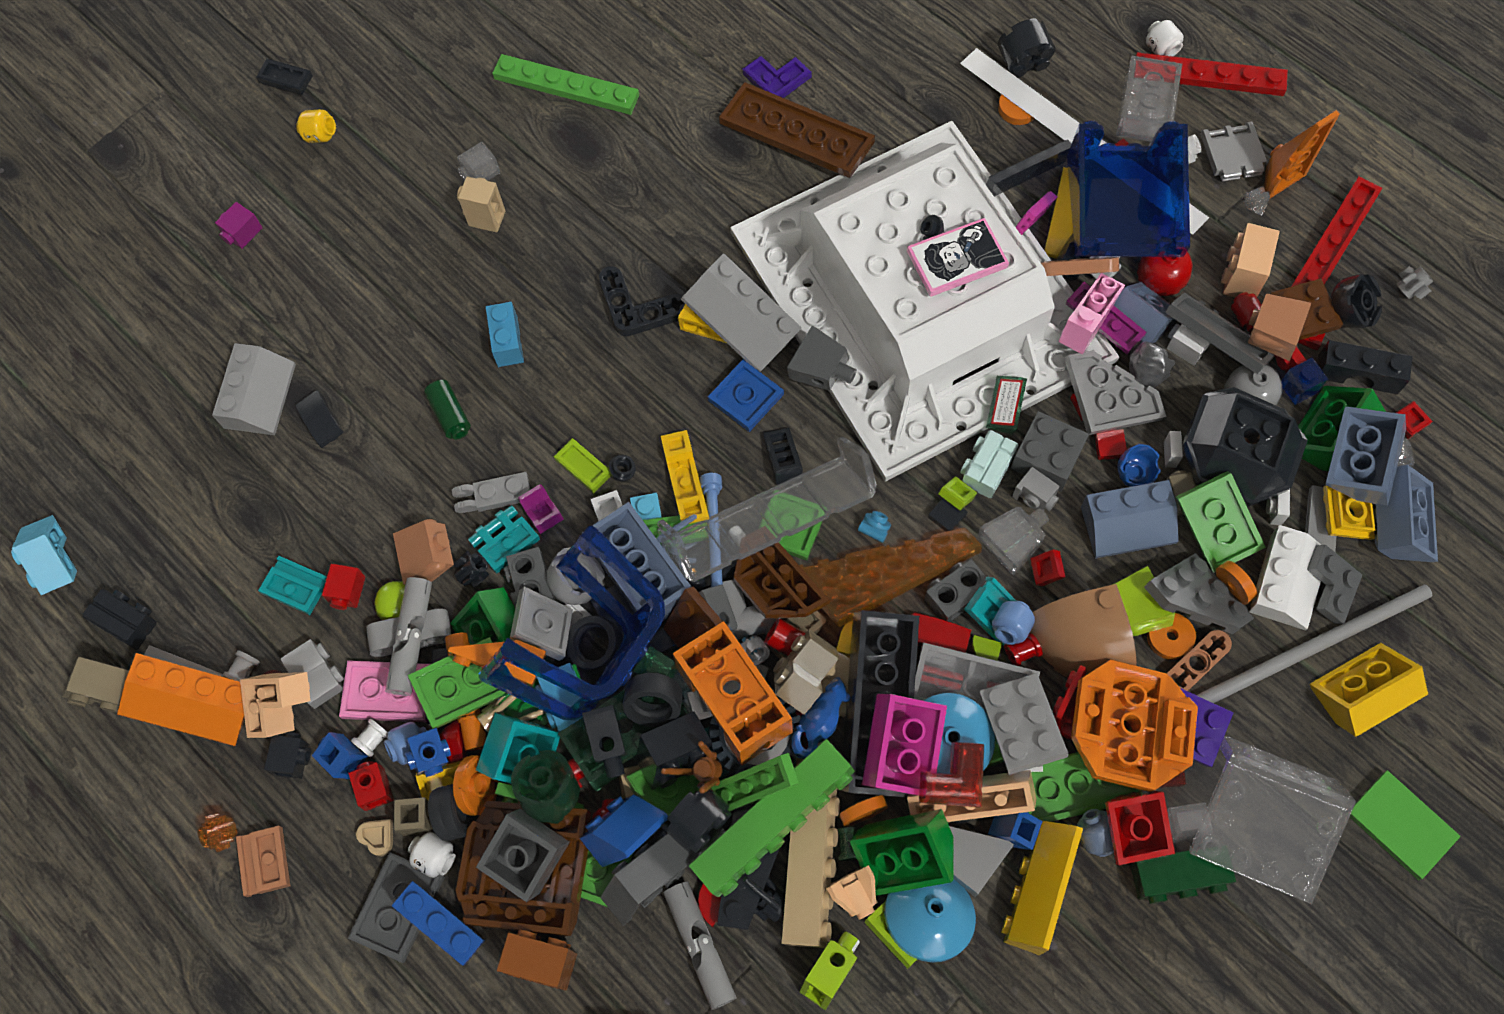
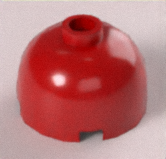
M1161 242L1148 248L1138 264L1137 275L1139 282L1144 283L1158 295H1175L1188 284L1191 278L1193 263L1191 256L1184 247L1173 242Z

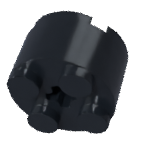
M1027 19L1012 26L1013 32L1006 36L1005 33L1001 35L997 43L1009 72L1017 78L1024 76L1027 71L1033 69L1041 71L1050 65L1049 60L1054 55L1056 48L1043 21L1039 23L1038 19Z
M701 781L696 786L700 789L705 782ZM712 788L703 794L698 790L694 794L690 791L667 817L671 824L669 822L664 823L661 828L688 853L693 851L696 854L712 839L709 835L710 831L713 828L716 830L719 827L721 828L732 816V813L729 811L730 805Z

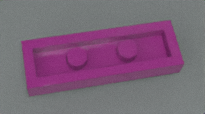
M1084 282L1066 300V305L1074 311L1091 287ZM1114 305L1098 330L1127 355L1147 333Z

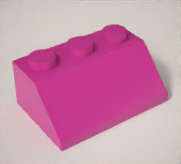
M877 694L862 785L933 798L947 706L892 694Z

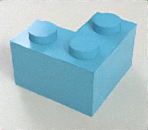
M53 515L22 527L11 550L15 562L18 565L22 564L26 570V578L30 586L37 588L41 595L74 582L77 573L76 568L63 549L67 537Z

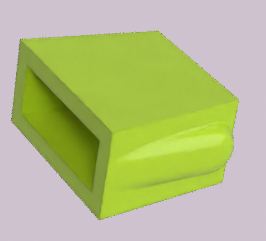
M1148 566L1115 583L1121 595L1133 636L1173 626L1175 612L1172 613L1164 610L1144 588L1154 578Z

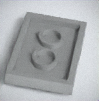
M1037 673L980 690L981 699L1009 775L1068 757V751Z

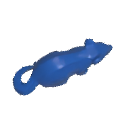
M840 677L834 678L825 687V692L813 703L812 708L805 715H801L800 723L796 726L797 730L792 736L791 744L793 752L798 758L804 760L818 747V743L829 738L835 731L841 703L849 702L851 699ZM802 732H805L807 736V749H804L800 742Z

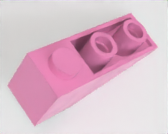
M1101 273L1069 317L1059 342L1083 355L1125 285Z

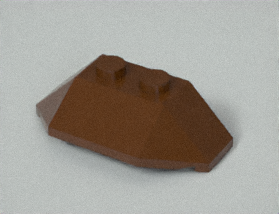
M766 527L741 540L734 582L765 618L807 617L830 604L829 598Z

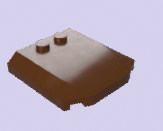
M486 801L483 805L485 809L476 822L473 821L467 829L456 887L457 898L461 902L465 916L463 917L464 924L571 936L577 923L588 849L580 840V837L588 831L585 826L591 821L590 811L587 809ZM517 809H522L570 842L540 894L528 902H525L476 868L506 814Z

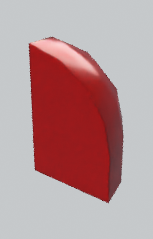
M458 719L454 720L442 730L439 736L440 740L446 739L451 752V756L447 757L448 763L462 761L468 756L464 749L460 723H458Z

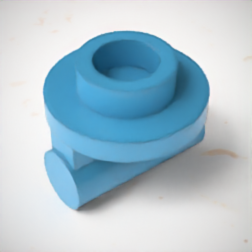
M873 511L872 513L865 514L858 531L883 543L891 524L887 521L888 517L885 514Z

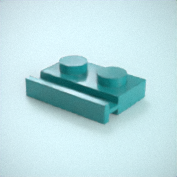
M278 556L276 565L271 568L258 591L264 596L311 615L323 593L327 576Z
M986 577V583L983 587L978 588L964 610L995 641L1001 642L995 636V632L992 629V621L1004 602L1016 600L994 577Z

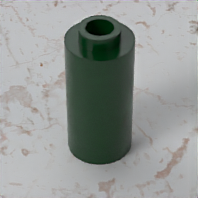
M437 380L429 384L425 388L424 394L446 437L455 440L465 437L471 428V424L447 380Z

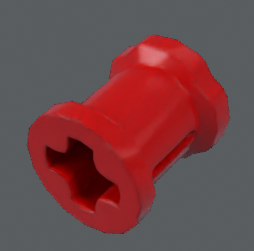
M1029 633L1024 642L1004 645L1009 661L1015 666L1020 667L1021 662L1033 656L1040 657L1043 655L1041 645L1032 633Z

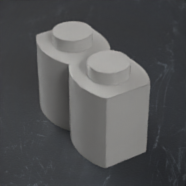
M310 639L282 657L281 661L289 673L307 672L311 700L307 703L315 709L343 691L341 681L344 680V677L335 665L330 667L326 660L330 655L323 644L319 643L316 645Z

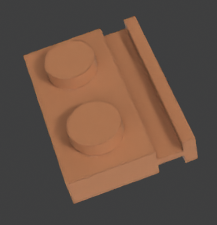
M275 826L252 832L248 835L236 836L243 896L251 897L255 894H262L290 886L282 827Z

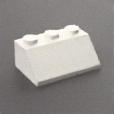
M1282 525L1275 529L1270 537L1256 586L1257 597L1252 600L1250 613L1299 629H1308L1321 581L1310 573L1307 568L1316 545H1321L1308 533Z

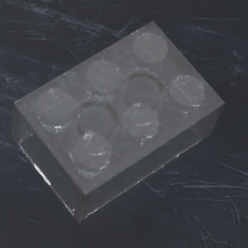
M1131 56L1125 75L1115 136L1150 142L1155 140L1167 142L1174 123L1182 63Z

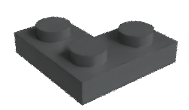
M1316 545L1307 568L1310 573L1325 584L1316 610L1334 624H1344L1362 574L1327 545Z

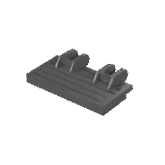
M1184 292L1170 304L1165 312L1166 314L1256 374H1259L1275 356L1270 352L1249 344L1250 332L1247 330L1242 331L1219 316L1220 312L1210 310L1202 300L1198 302Z

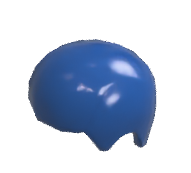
M1137 444L1128 448L1118 460L1117 469L1120 480L1128 487L1154 483L1161 472L1157 462L1160 457L1158 452L1150 445Z

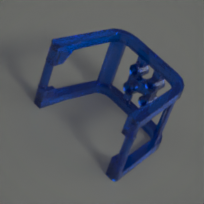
M594 526L586 528L560 560L556 568L587 592L623 628V642L595 685H591L546 662L507 638L479 673V679L482 682L562 720L582 718V713L591 711L601 699L609 697L620 686L623 687L633 673L631 669L636 662H640L648 651L647 645L660 627L665 616V602L660 591ZM583 553L586 556L601 558L647 602L631 615L577 561L579 555ZM507 661L581 698L572 706H568L514 678L504 664Z

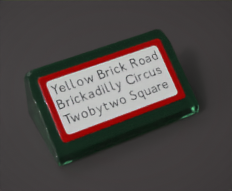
M997 375L986 428L1013 434L1016 431L1027 378Z

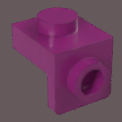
M541 484L518 497L524 511L540 534L564 520Z

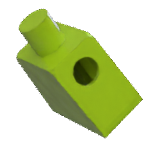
M844 932L837 943L830 940L805 979L799 993L826 1011L857 960L853 953L860 943L859 940L848 932ZM831 962H835L839 967L833 966Z

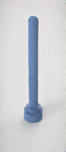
M706 473L700 477V485L703 494L706 496L709 514L708 536L711 587L723 584L717 495H719L722 489V477L717 473Z

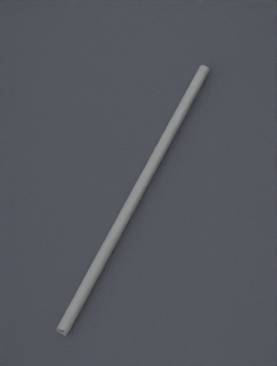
M1424 584L1197 694V696L1212 703L1222 700L1431 598L1432 591ZM1127 728V730L1132 733V728Z

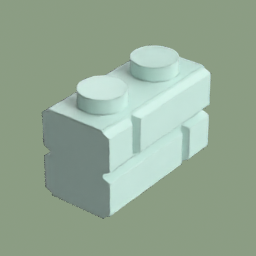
M992 430L988 431L985 438L980 436L973 448V451L976 452L973 460L967 458L960 473L964 475L962 481L973 490L978 491V493L992 498L1017 452L1018 443L1004 438Z

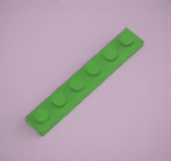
M501 54L493 71L495 80L629 115L632 114L639 97V90L636 88Z

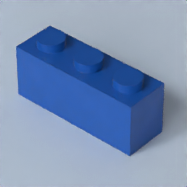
M414 881L408 885L392 904L394 909L462 966L468 963L485 942Z

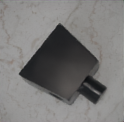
M610 705L582 713L595 762L604 763L607 779L625 775L621 757L627 756L628 753L617 709ZM612 739L614 748L611 751L605 752L604 742Z

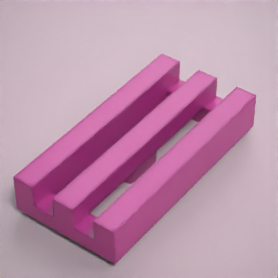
M1051 191L1047 192L1026 212L1015 226L1021 235L1024 234L1044 215L1057 196Z

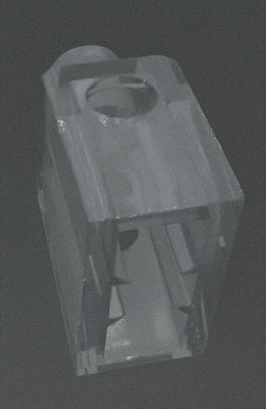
M1016 507L981 526L978 538L1014 576L1042 544L1046 535L1041 527L1049 521V518L1040 508L1028 515L1021 507Z

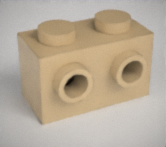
M466 177L463 186H460L458 189L457 200L460 202L468 225L498 232L506 211L496 183L489 182L484 178Z

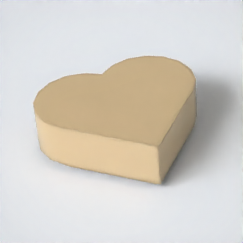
M388 819L362 823L356 831L357 840L363 845L368 846L372 854L381 857L387 855L393 846V821Z

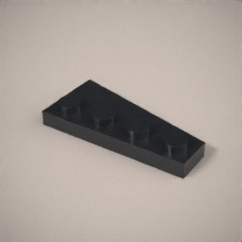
M747 804L733 810L731 826L755 804ZM779 849L772 854L768 851L760 859L761 865L749 875L745 873L737 880L738 886L729 895H721L717 926L748 930L760 896L744 883V878L748 877L763 890Z

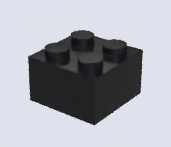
M695 711L640 735L636 762L651 790L660 786L661 788H667L674 784L677 778L683 776L662 774L661 769L693 768L697 760L701 757H706L698 746V742L703 741L710 749L712 741Z

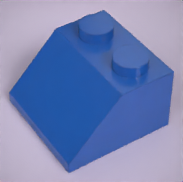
M634 794L624 799L619 796L606 807L609 812L603 817L598 815L585 826L588 831L580 837V840L598 863L604 867L628 858L668 820V815L666 812Z

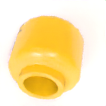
M305 110L298 118L296 129L307 143L328 142L336 131V123L333 117L325 110Z

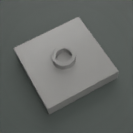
M524 586L518 593L510 639L514 641L519 640L546 651L547 656L560 661L566 654L573 609Z

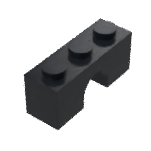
M1329 340L1318 355L1317 372L1321 380L1342 384L1350 377H1366L1371 379L1370 389L1398 395L1410 381L1413 356Z

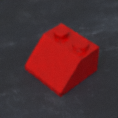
M1142 790L1118 795L1105 802L1116 865L1175 854L1164 792Z

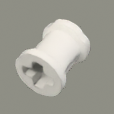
M370 718L368 720L369 725L357 738L354 737L351 742L368 756L372 757L374 755L373 750L384 738H387L388 732Z

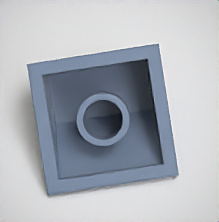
M1142 282L1125 287L1114 304L1117 309L1147 332L1146 336L1139 342L1140 344L1145 341L1150 343L1157 342L1177 321L1165 313L1170 303Z

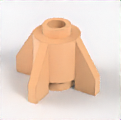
M869 865L862 869L861 867L841 879L832 882L831 886L826 888L832 900L846 910L850 917L857 915L860 920L875 912L873 906L878 903L875 892V876Z

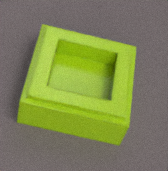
M956 476L944 485L939 492L940 496L960 511L977 494L975 490Z

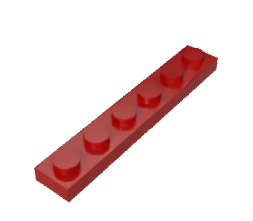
M1137 52L1133 79L1284 96L1287 91L1288 70Z
M1360 176L1357 178L1292 286L1317 279H1322L1325 285L1381 192L1382 187Z

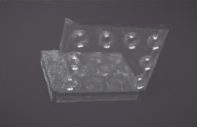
M1224 736L1220 749L1227 761L1190 847V854L1312 904L1356 800L1338 780Z

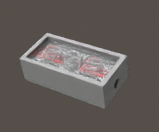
M922 643L916 667L914 699L924 701L937 694L955 693L972 699L986 712L980 696V690L1035 673L1039 677L1040 672Z

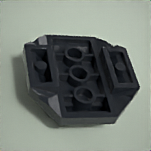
M1231 387L1206 393L1200 397L1182 446L1193 471L1192 476L1196 485H1200L1229 471L1248 508L1261 501L1287 492L1292 488L1308 440L1298 428L1296 420L1290 417L1285 409L1238 388Z

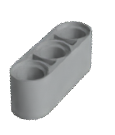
M446 609L427 611L420 648L445 643V637L451 635L449 616ZM399 617L374 622L366 627L371 656L382 657L392 655ZM409 622L407 628L412 629L411 624Z

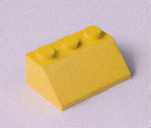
M1382 643L1310 683L1312 691L1334 722L1355 737L1428 695L1422 666Z

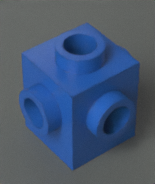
M437 728L407 738L410 751L405 753L410 770L416 768L418 775L425 773L426 777L443 772L442 766L447 765V757L451 756V752L446 739L440 740ZM427 750L431 751L433 753V757L425 758L423 756V752Z

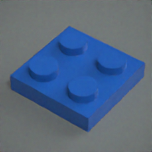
M742 360L708 396V401L750 432L784 395V390L745 360Z

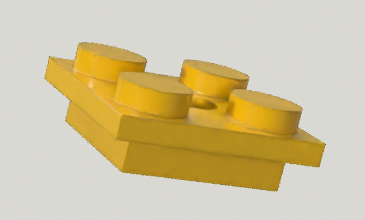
M1327 485L1323 486V501L1326 509V529L1328 535L1366 540L1375 539L1372 503L1357 501ZM1349 508L1354 511V516L1351 514Z

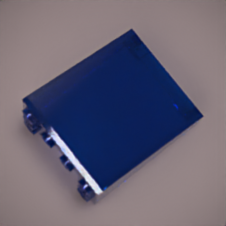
M1087 121L1079 124L1067 155L1075 256L1184 257L1190 248L1188 124H1179L1176 121L1164 123L1163 126L1158 128L1150 146H1142L1138 143L1128 144L1127 146L1105 143L1099 146L1104 135V127L1096 121Z

